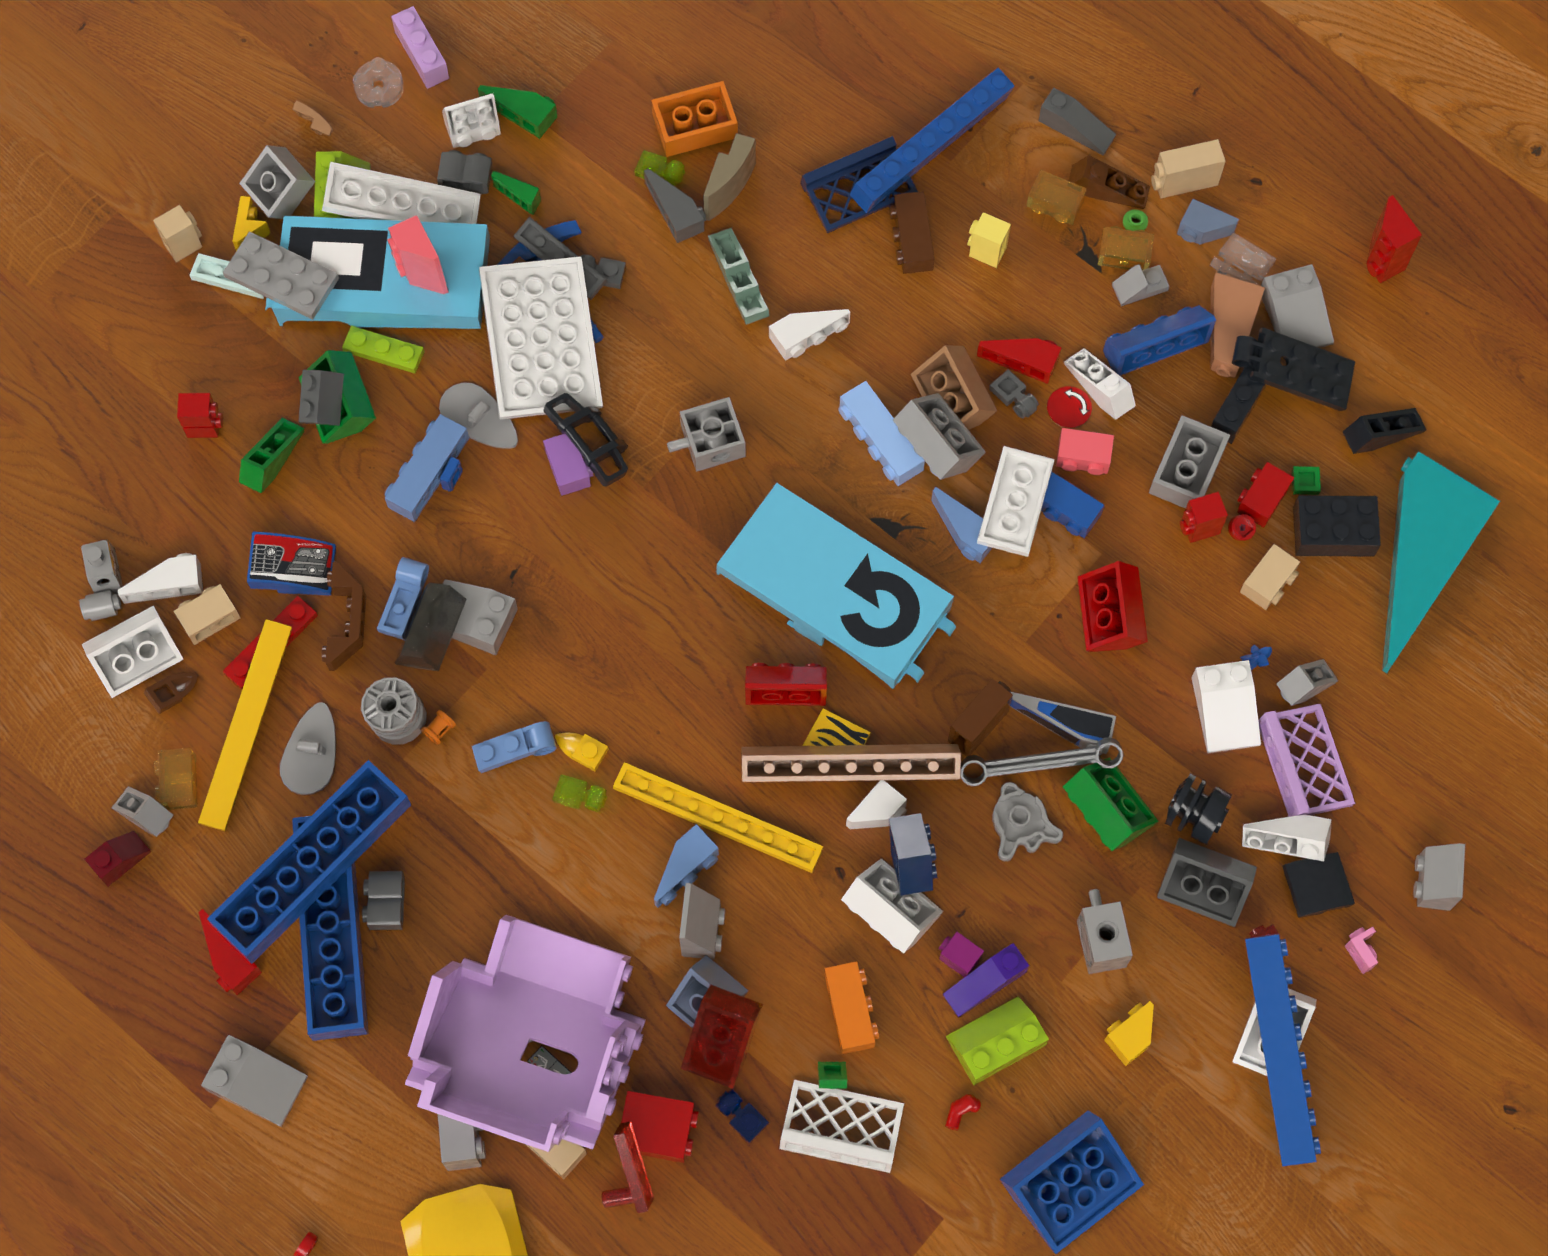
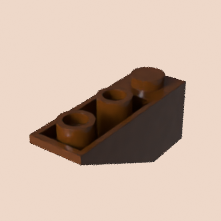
M1090 155L1072 165L1067 187L1090 198L1140 209L1146 207L1150 189L1149 185Z

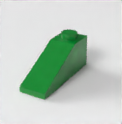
M480 85L478 88L479 97L493 93L496 110L499 114L539 139L557 119L556 105L547 96L542 97L536 92Z
M281 418L241 459L239 483L262 493L280 472L304 433L305 428Z

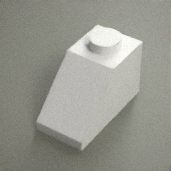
M880 780L847 818L846 826L849 829L889 826V818L905 815L907 809H905L907 799L887 782Z

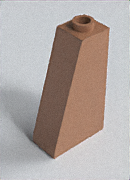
M1217 272L1215 273L1211 285V314L1215 316L1216 322L1210 337V370L1216 371L1217 374L1224 377L1231 376L1235 378L1239 368L1232 364L1236 338L1238 336L1250 335L1265 287Z

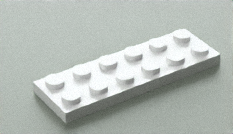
M330 162L322 211L358 219L405 221L417 215L420 222L476 224L481 194Z

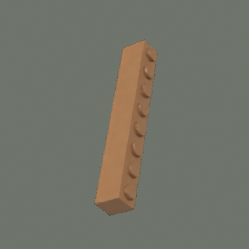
M958 744L741 747L742 782L960 779L961 752Z

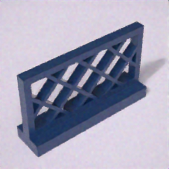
M893 136L802 175L800 184L804 192H807L827 233L889 207L894 201V197L889 199L890 195L903 194L893 191L886 197L885 201L878 203L867 213L864 210L858 213L847 210L850 199H853L850 193L856 182L861 179L858 178L861 170L866 168L874 169L876 167L875 164H880L897 150V144ZM911 177L905 181L909 190L904 193L918 192ZM846 178L854 181L851 191L847 192L836 188L838 180ZM820 188L831 191L828 202L817 199L814 191ZM834 192L848 197L844 208L830 203ZM828 208L842 213L840 221L833 224L829 223L826 217Z

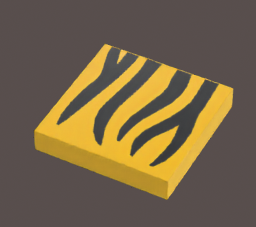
M823 708L803 746L865 745L871 732Z

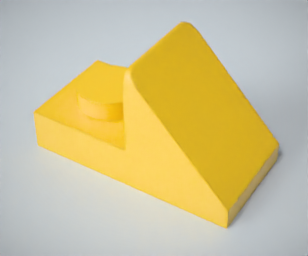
M240 196L232 240L236 251L249 231L262 238L270 234L267 222L257 221L258 211L257 207H254L251 197Z

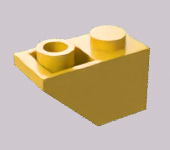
M1151 1001L1144 1006L1140 1002L1128 1012L1131 1017L1123 1023L1117 1020L1107 1029L1109 1034L1104 1041L1125 1066L1145 1052L1151 1044L1154 1009Z

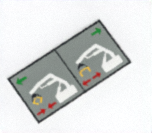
M542 1045L527 1060L530 1064L559 1074L566 1075L572 1073Z

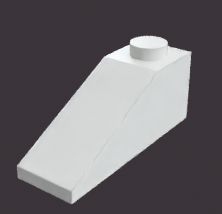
M190 553L179 554L177 557L165 560L118 589V595L123 603L126 604L201 594L203 592L201 563L196 555Z

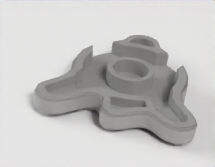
M1012 782L1005 783L1001 787L1000 798L992 814L993 825L1001 841L998 851L1000 860L1010 861L1019 845L1025 846L1029 853H1034L1043 842L1056 844L1062 840L1063 832L1049 821L1046 809L1037 796L1034 797L1031 794L1025 793L1024 790Z

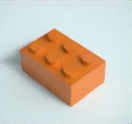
M724 81L651 100L652 115L666 157L729 141L735 138L736 133L738 134V122Z

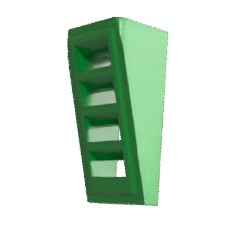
M493 171L491 174L493 186L528 213L534 215L541 202L539 188Z

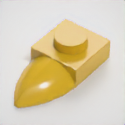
M568 732L555 735L560 749L568 757L594 772L609 750L607 745L586 734L583 736Z

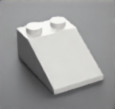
M1249 660L1197 667L1192 675V683L1207 753L1260 746L1261 740L1255 687Z
M1288 988L1289 996L1295 995L1298 1012L1292 1013L1294 1024L1300 1023L1303 1040L1315 1010L1317 999ZM1254 1003L1232 1062L1267 1076L1256 1003ZM1302 1040L1297 1041L1298 1050L1300 1048Z

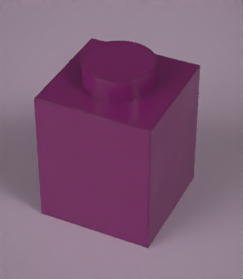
M956 932L953 938L947 936L939 947V950L942 951L939 960L965 978L980 961L984 951Z

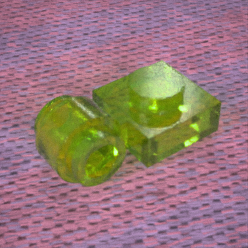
M643 150L634 172L635 176L645 179L644 170L650 169L658 176H663L664 180L675 186L682 181L685 174V166L676 160H672L667 164V157Z
M561 774L552 800L555 803L579 809L581 802L584 801L585 808L599 812L605 806L607 795H605L606 790L602 787L592 785L586 791L588 785L586 781Z

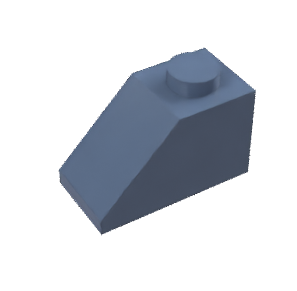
M1192 199L1180 222L1177 235L1187 242H1195L1201 245L1233 235L1239 219Z

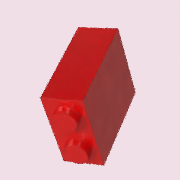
M627 1091L616 1146L617 1150L685 1163V1157L692 1154L694 1139H689L691 1128L697 1127L699 1111H694L695 1105L693 1102Z

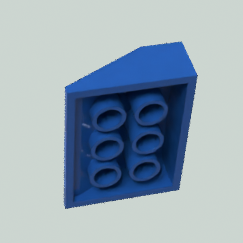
M1086 1111L1000 1178L1014 1202L1055 1254L1144 1185L1103 1120L1090 1111Z

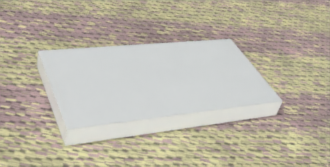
M1006 446L1003 447L977 544L1026 557L1029 556L1055 459Z

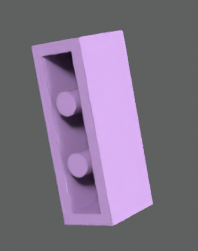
M414 6L391 16L395 33L426 88L428 89L448 80L449 74L446 62Z

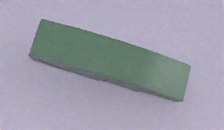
M732 228L709 235L708 239L719 267L745 324L769 317V309L760 293L759 285L750 269L749 261Z

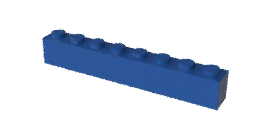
M999 68L995 69L856 182L850 196L866 213L869 212L1006 100L1015 85Z
M1279 933L1245 938L1282 1166L1317 1162L1316 1154H1321L1319 1137H1313L1311 1126H1316L1314 1108L1308 1109L1306 1098L1312 1097L1309 1080L1303 1081L1301 1070L1307 1069L1305 1053L1298 1052L1297 1041L1302 1040L1300 1023L1294 1024L1292 1013L1298 1012L1295 995L1289 996L1288 984H1293L1291 968H1285L1283 956H1288L1286 939L1280 940Z

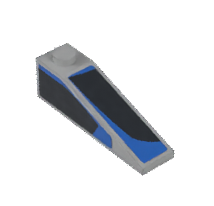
M1011 692L1013 698L1010 707L1080 748L1095 747L1101 739L1112 738L1116 720L1114 715ZM1110 745L1101 748L1098 755L1102 753L1107 754Z

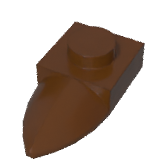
M190 672L170 675L146 688L144 695L158 714H161L182 702L183 697L195 686L198 675L197 673Z

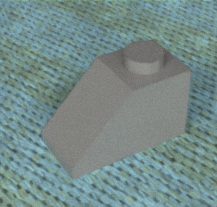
M1322 659L1299 665L1280 680L1277 686L1281 690L1282 697L1292 706L1307 701L1337 683L1338 679L1325 660Z
M129 786L112 806V809L156 837L168 827L169 820L173 816L171 812L151 796Z

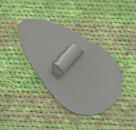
M459 383L445 391L440 399L439 410L441 415L466 427L469 438L496 448L512 449L517 446L518 438L512 421L510 419H499L497 402L482 387L473 383Z
M322 702L316 703L300 719L285 748L280 763V776L284 785L290 791L300 795H312L322 791L329 784L334 773L336 759L335 725L328 706Z

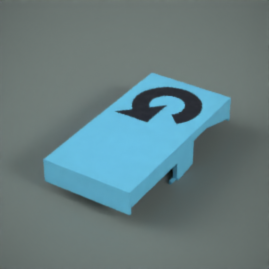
M778 483L775 484L717 563V575L722 574L791 619L787 622L789 626L821 647L824 644V638L869 669L892 689L901 681L905 674L913 677L917 683L919 682L924 671L913 662L937 628L944 630L949 637L956 629V625L946 618L947 613L950 612L954 598L952 594Z

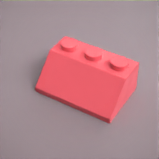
M413 216L389 227L388 230L391 238L387 239L401 278L406 276L409 284L441 294L449 293L439 257L418 216Z

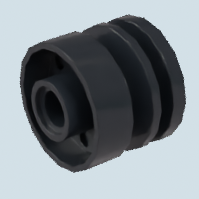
M1190 773L1179 785L1170 802L1167 819L1164 824L1171 827L1175 817L1178 816L1182 820L1177 830L1181 832L1189 822L1193 824L1190 837L1207 845L1213 832L1218 833L1229 811L1226 806L1232 794L1216 786L1209 795L1204 794L1206 780L1202 779L1196 790L1191 787L1196 775Z

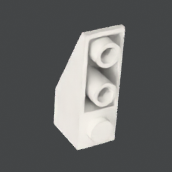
M849 309L789 314L769 326V338L785 361L791 357L797 358L813 344L819 345L830 334L834 332L839 333L846 329L850 323Z
M1085 348L1064 361V365L1098 406L1115 420L1136 406L1131 384Z
M1298 815L1244 824L1242 846L1324 861L1330 841L1331 819Z

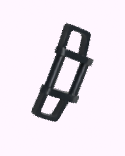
M564 393L546 403L543 409L544 413L562 434L565 433L584 457L583 461L590 467L604 487L611 485L626 475L628 467L621 453L628 448V445L624 440H620L601 417L602 413L597 407L588 406L584 408L568 393ZM565 403L576 413L563 420L553 408ZM585 422H593L609 443L592 451L574 428ZM612 456L619 471L607 476L598 463Z

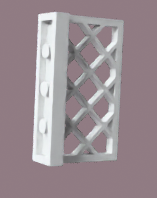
M794 1080L780 1140V1149L890 1173L904 1103L840 1089L819 1088V1085ZM798 1089L810 1091L815 1100L802 1107L796 1098ZM829 1096L837 1097L842 1104L841 1107L831 1113L822 1102ZM857 1102L865 1103L870 1112L857 1118L850 1106ZM819 1104L826 1116L813 1123L806 1111ZM794 1105H796V1107L798 1108V1110L795 1112H793ZM884 1108L897 1110L896 1118L886 1125L878 1115V1112ZM846 1110L854 1122L841 1129L833 1117ZM800 1114L803 1115L809 1124L808 1127L801 1131L790 1128L791 1120ZM874 1116L881 1128L868 1135L861 1123ZM827 1120L831 1122L837 1131L829 1137L821 1135L817 1129L819 1125ZM855 1126L858 1127L865 1137L857 1143L850 1142L844 1134ZM894 1126L893 1133L891 1134L889 1128ZM885 1132L891 1141L889 1150L878 1148L872 1139Z

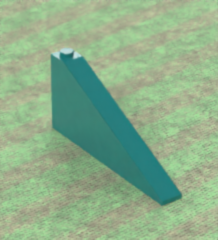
M1419 451L1413 459L1408 457L1400 469L1404 474L1399 481L1382 671L1388 673L1500 502Z

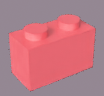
M1062 428L1056 467H1062L1066 471L1084 470L1093 475L1107 474L1111 463L1114 435Z

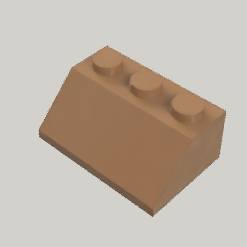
M945 345L911 373L921 396L939 393L968 430L979 426L997 412L964 346Z

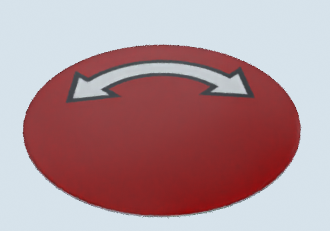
M1066 386L1055 390L1050 395L1047 402V411L1050 418L1056 424L1066 428L1081 426L1089 419L1092 412V403L1088 395L1081 389Z

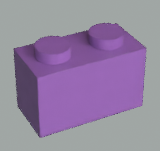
M566 434L543 440L545 452L561 496L591 486L589 477L593 476V472L583 461L581 453Z

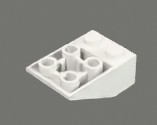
M493 93L451 105L442 110L453 148L467 147L473 142L490 140L501 134Z

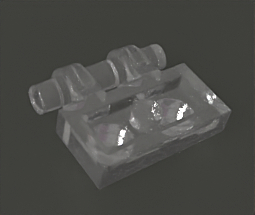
M1233 232L1219 252V256L1225 259L1224 262L1214 257L1210 266L1218 270L1217 273L1258 285L1251 278L1254 277L1262 281L1274 265L1276 258ZM1235 265L1236 267L1243 270L1244 273L1242 274L1241 272L1234 269L1232 266Z

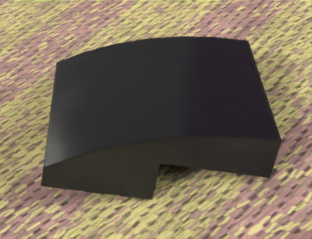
M1338 852L1326 854L1324 861L1306 858L1282 866L1298 918L1319 915L1329 910L1347 908L1355 904Z

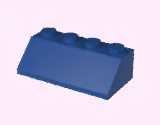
M1200 305L1193 308L1185 307L1175 315L1169 317L1164 315L1157 318L1151 324H1140L1133 327L1127 333L1111 335L1105 341L1103 353L1111 369L1118 375H1123L1208 343L1216 318Z

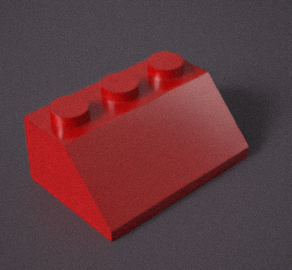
M1393 195L1388 197L1373 231L1366 262L1371 276L1376 277L1380 284L1406 270L1422 236Z
M1117 561L1077 576L1086 651L1125 650L1148 642L1139 568L1137 566Z
M753 663L751 666H746V705L826 706L827 667H821V665L814 663L806 664L805 667H794L790 663H782L778 666Z

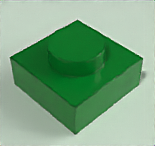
M1293 466V494L1319 495L1321 492L1320 467Z
M818 1062L819 1088H847L846 1062Z

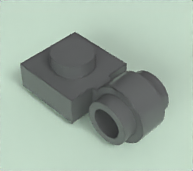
M581 255L582 260L607 279L603 286L621 289L626 262L601 258L599 265H597L594 257Z
M1009 369L990 384L989 390L1006 406H1009L1013 401L1015 402L1013 410L1020 418L1029 417L1037 410L1039 405L1037 399L1032 394H1022L1026 391V385Z

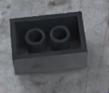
M1377 496L1297 497L1293 506L1296 556L1374 557L1381 546Z

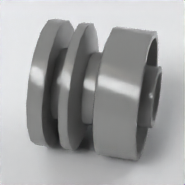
M396 677L378 680L366 690L362 698L361 711L364 720L382 741L389 744H405L413 741L421 733L420 729L426 724L427 712L424 704L414 689L404 680Z

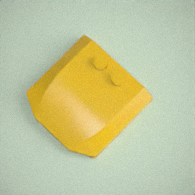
M477 1184L428 1198L400 1221L408 1256H528L513 1193L510 1189Z

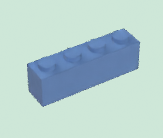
M441 414L436 421H431L426 430L427 435L422 442L419 441L415 445L412 452L413 456L408 463L405 462L401 466L398 479L394 484L391 483L385 492V501L388 508L413 522L416 521L441 483L440 477L450 458H457L469 440L466 427Z

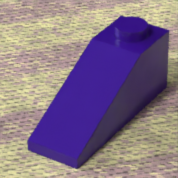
M1012 943L943 993V996L959 1018L1027 973L1029 964L1015 944Z

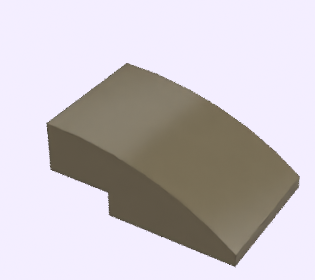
M736 133L729 155L718 153L703 195L706 220L710 221L726 209L746 185L756 164L755 138Z

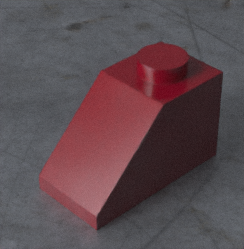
M135 831L104 842L84 860L109 887L151 853V851Z

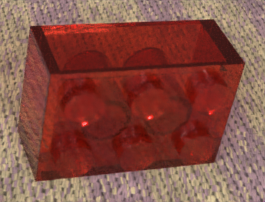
M710 984L701 1001L681 1069L733 1089L742 1072L763 1004Z

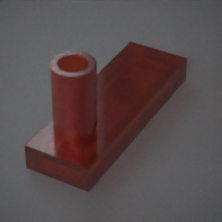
M631 1121L620 1123L613 1137L629 1187L603 1191L602 1203L605 1208L634 1203L637 1213L648 1212L654 1200V1195Z

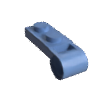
M406 557L401 558L396 570L395 584L377 627L378 632L404 639L428 576V564Z
M544 721L473 745L472 749L478 771L484 773L530 755L542 756L555 751L557 747L550 723Z

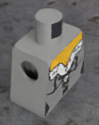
M108 540L82 545L81 550L86 576L93 592L98 593L112 590L113 594H117L118 589L122 588L123 585L115 547ZM103 579H109V580H110V581L107 582V583L101 584V582L103 581Z

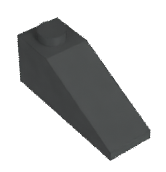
M1054 87L1041 106L1039 122L1103 156L1116 137V134L1075 98Z
M650 169L644 170L645 184L676 242L679 243L704 232L706 215L702 207L697 208L692 198Z

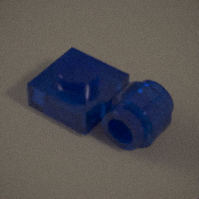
M733 1089L729 1092L725 1091L717 1099L719 1102L715 1106L726 1117L730 1114L735 1116L729 1124L749 1144L768 1126L769 1122L750 1103L741 1109L740 1104L743 1100Z

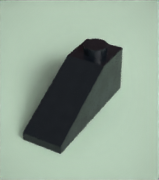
M1416 408L1360 416L1343 431V434L1353 454L1374 451L1424 433L1427 429Z

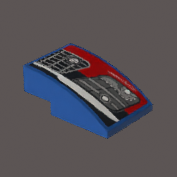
M252 532L247 583L250 589H272L283 594L331 595L332 588L327 585V573L332 571V563L335 562L336 545L300 536Z

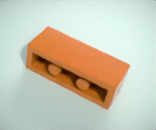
M857 961L825 968L824 976L841 1053L847 1054L875 1048V1039H879L876 1022L871 1023L869 1012H873L870 995L865 996L863 985H867L864 968L859 969Z

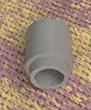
M112 590L89 594L84 599L79 600L84 620L91 619V621L116 616L118 615V609H121L118 593L113 594Z

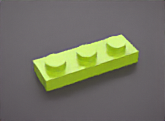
M355 326L350 327L342 347L343 351L352 352L355 356L416 374L424 354V348Z

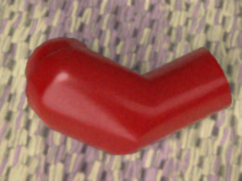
M966 1094L952 1102L945 1127L958 1131L962 1115L968 1112L976 1113L979 1111L981 1101L972 1094Z

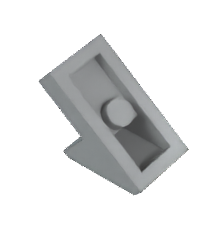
M1139 264L1135 265L1112 282V287L1121 306L1166 292L1170 287L1160 265L1142 270Z

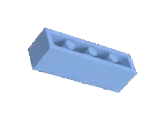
M866 381L840 396V406L838 409L845 421L849 420L852 423L855 435L860 441L864 440L869 446L868 451L875 461H880L883 465V472L890 481L894 480L897 486H900L924 470L925 460L914 451L910 441L899 432L898 426L893 421L894 418Z

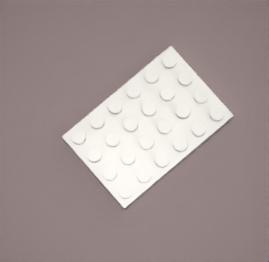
M582 257L479 267L499 419L546 415L543 411L546 403L564 393L570 394L584 408L588 406H595L598 409L602 408L603 402ZM565 403L553 408L557 413L574 411Z

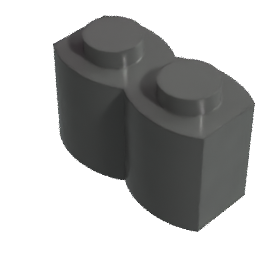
M457 150L442 152L437 176L438 185L487 194L493 168L492 158L482 153L465 155Z
M369 871V879H364L363 885L364 896H368V904L363 906L362 909L363 922H367L369 930H403L405 876L403 871Z

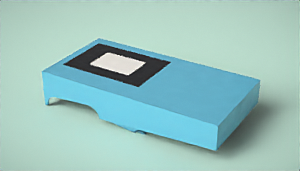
M284 216L279 246L337 273L339 280L313 320L269 298H266L265 310L272 307L279 326H283V323L286 321H340L355 327L481 329L483 297L479 267L487 266L490 243L487 224L421 222L439 257L449 293L441 294L410 285L406 276L401 278L387 239L391 238L388 228L402 221Z

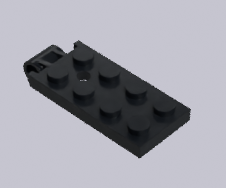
M1264 327L1259 330L1258 340L1250 336H1238L1236 338L1232 364L1242 368L1252 367L1250 379L1338 411L1347 409L1355 361ZM1281 357L1285 359L1286 366L1280 363Z

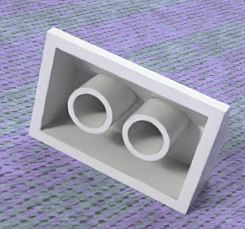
M154 606L82 644L86 656L111 698L183 660L181 653Z
M883 859L878 860L860 874L841 899L848 905L851 911L861 916L869 923L873 930L878 931L894 948L899 949L903 954L917 943L943 913L937 905L921 892L900 895L895 870Z

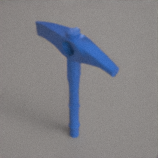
M576 220L545 228L546 231L560 242L582 233ZM519 242L497 265L511 264L519 256L526 262L542 260ZM591 320L593 340L595 343H598L604 336L598 330L597 325Z

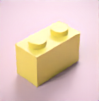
M983 212L979 221H973L969 234H971L967 243L970 246L969 257L997 268L1007 249L1011 224Z

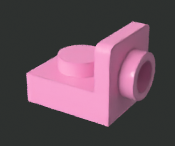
M1363 927L1349 935L1351 940L1345 945V948L1362 974L1373 969L1378 963L1375 950L1371 945H1366L1364 942L1376 932L1373 927L1366 931Z

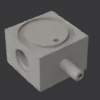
M730 397L680 411V424L684 438L668 442L667 447L669 452L688 447L696 472L746 457L745 440Z
M1098 889L1090 890L1089 897L1092 907L1082 908L1077 919L1088 974L1126 968L1133 954L1121 901L1102 905L1100 891ZM1100 936L1107 937L1109 941L1103 940Z

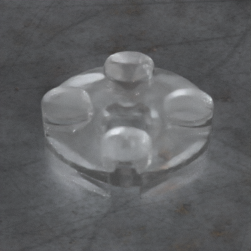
M377 57L365 63L353 76L356 96L361 103L368 107L374 108V105H382V108L389 107L396 103L402 95L403 78L400 70L393 63L385 61L383 58ZM382 80L383 87H373L375 81Z

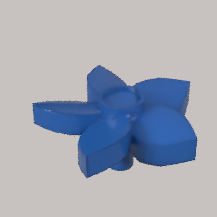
M1253 645L1250 655L1240 657L1242 661L1249 660L1251 670L1257 665L1258 667L1269 665L1267 658L1271 655L1272 648L1264 647L1259 649L1256 645Z

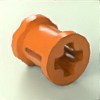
M441 710L436 712L437 716L427 727L423 726L420 729L436 745L441 743L440 739L450 728L453 729L456 726V723Z

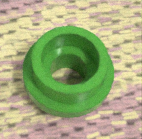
M1134 209L1124 215L1123 226L1130 234L1142 233L1147 228L1148 217L1144 212ZM1131 219H1138L1140 222L1134 223Z

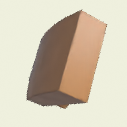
M296 100L292 110L299 117L311 121L312 125L310 128L316 134L322 135L323 133L331 136L333 129L329 123L315 110Z

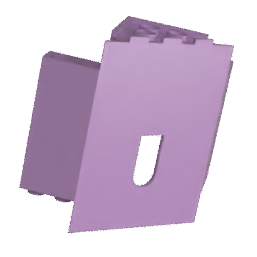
M509 915L502 917L499 921L486 965L464 958L462 963L452 961L432 975L408 1056L411 1057L410 1060H413V1067L406 1079L405 1085L422 1091L417 1107L547 1152L555 1144L559 1145L561 1139L593 1150L607 1115L611 1116L616 1105L614 1097L621 1082L625 1083L630 1070L628 1063L634 1050H639L643 1039L641 1032L646 1019L615 1009L616 1007L620 1008L625 992H622L621 988L624 981L628 982L633 966L629 965L631 957ZM529 1040H533L574 1055L578 1061V1067L571 1074L564 1075L521 1061V1058Z

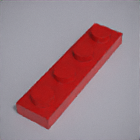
M297 596L273 621L292 627L287 643L288 646L318 614ZM261 633L223 670L224 675L241 690L243 689Z

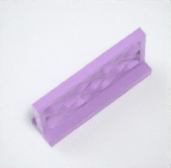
M1321 704L1278 713L1275 711L1266 712L1258 720L1259 730L1289 817L1314 815L1350 807L1355 804ZM1315 712L1318 720L1316 728L1303 721L1306 714ZM1287 718L1296 724L1292 733L1282 728L1281 719ZM1299 726L1312 733L1308 743L1295 736ZM1316 736L1326 743L1327 749L1324 753L1311 746ZM1291 742L1304 748L1300 759L1290 753L1289 745ZM1308 751L1321 759L1317 768L1303 761ZM1324 762L1334 766L1336 773L1333 778L1320 771ZM1300 766L1313 774L1309 783L1299 779L1297 772ZM1316 777L1329 783L1325 794L1312 786ZM1333 786L1343 792L1344 801L1338 802L1329 797ZM1308 792L1322 799L1319 806L1309 808L1306 799Z

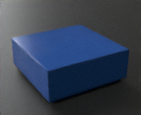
M453 457L450 458L440 477L442 489L449 492L453 491L462 473L460 460Z

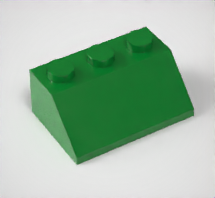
M327 350L307 369L344 374L340 426L316 424L323 444L362 432L376 419L352 352ZM302 375L298 377L300 383L302 382Z
M1109 757V758H1106V759H1104V760L1110 761L1111 758ZM1093 763L1083 767L1063 786L1068 793L1069 799L1078 806L1084 814L1087 823L1093 826L1100 835L1102 843L1109 847L1111 851L1127 845L1159 822L1117 766L1114 768H1104L1098 763Z

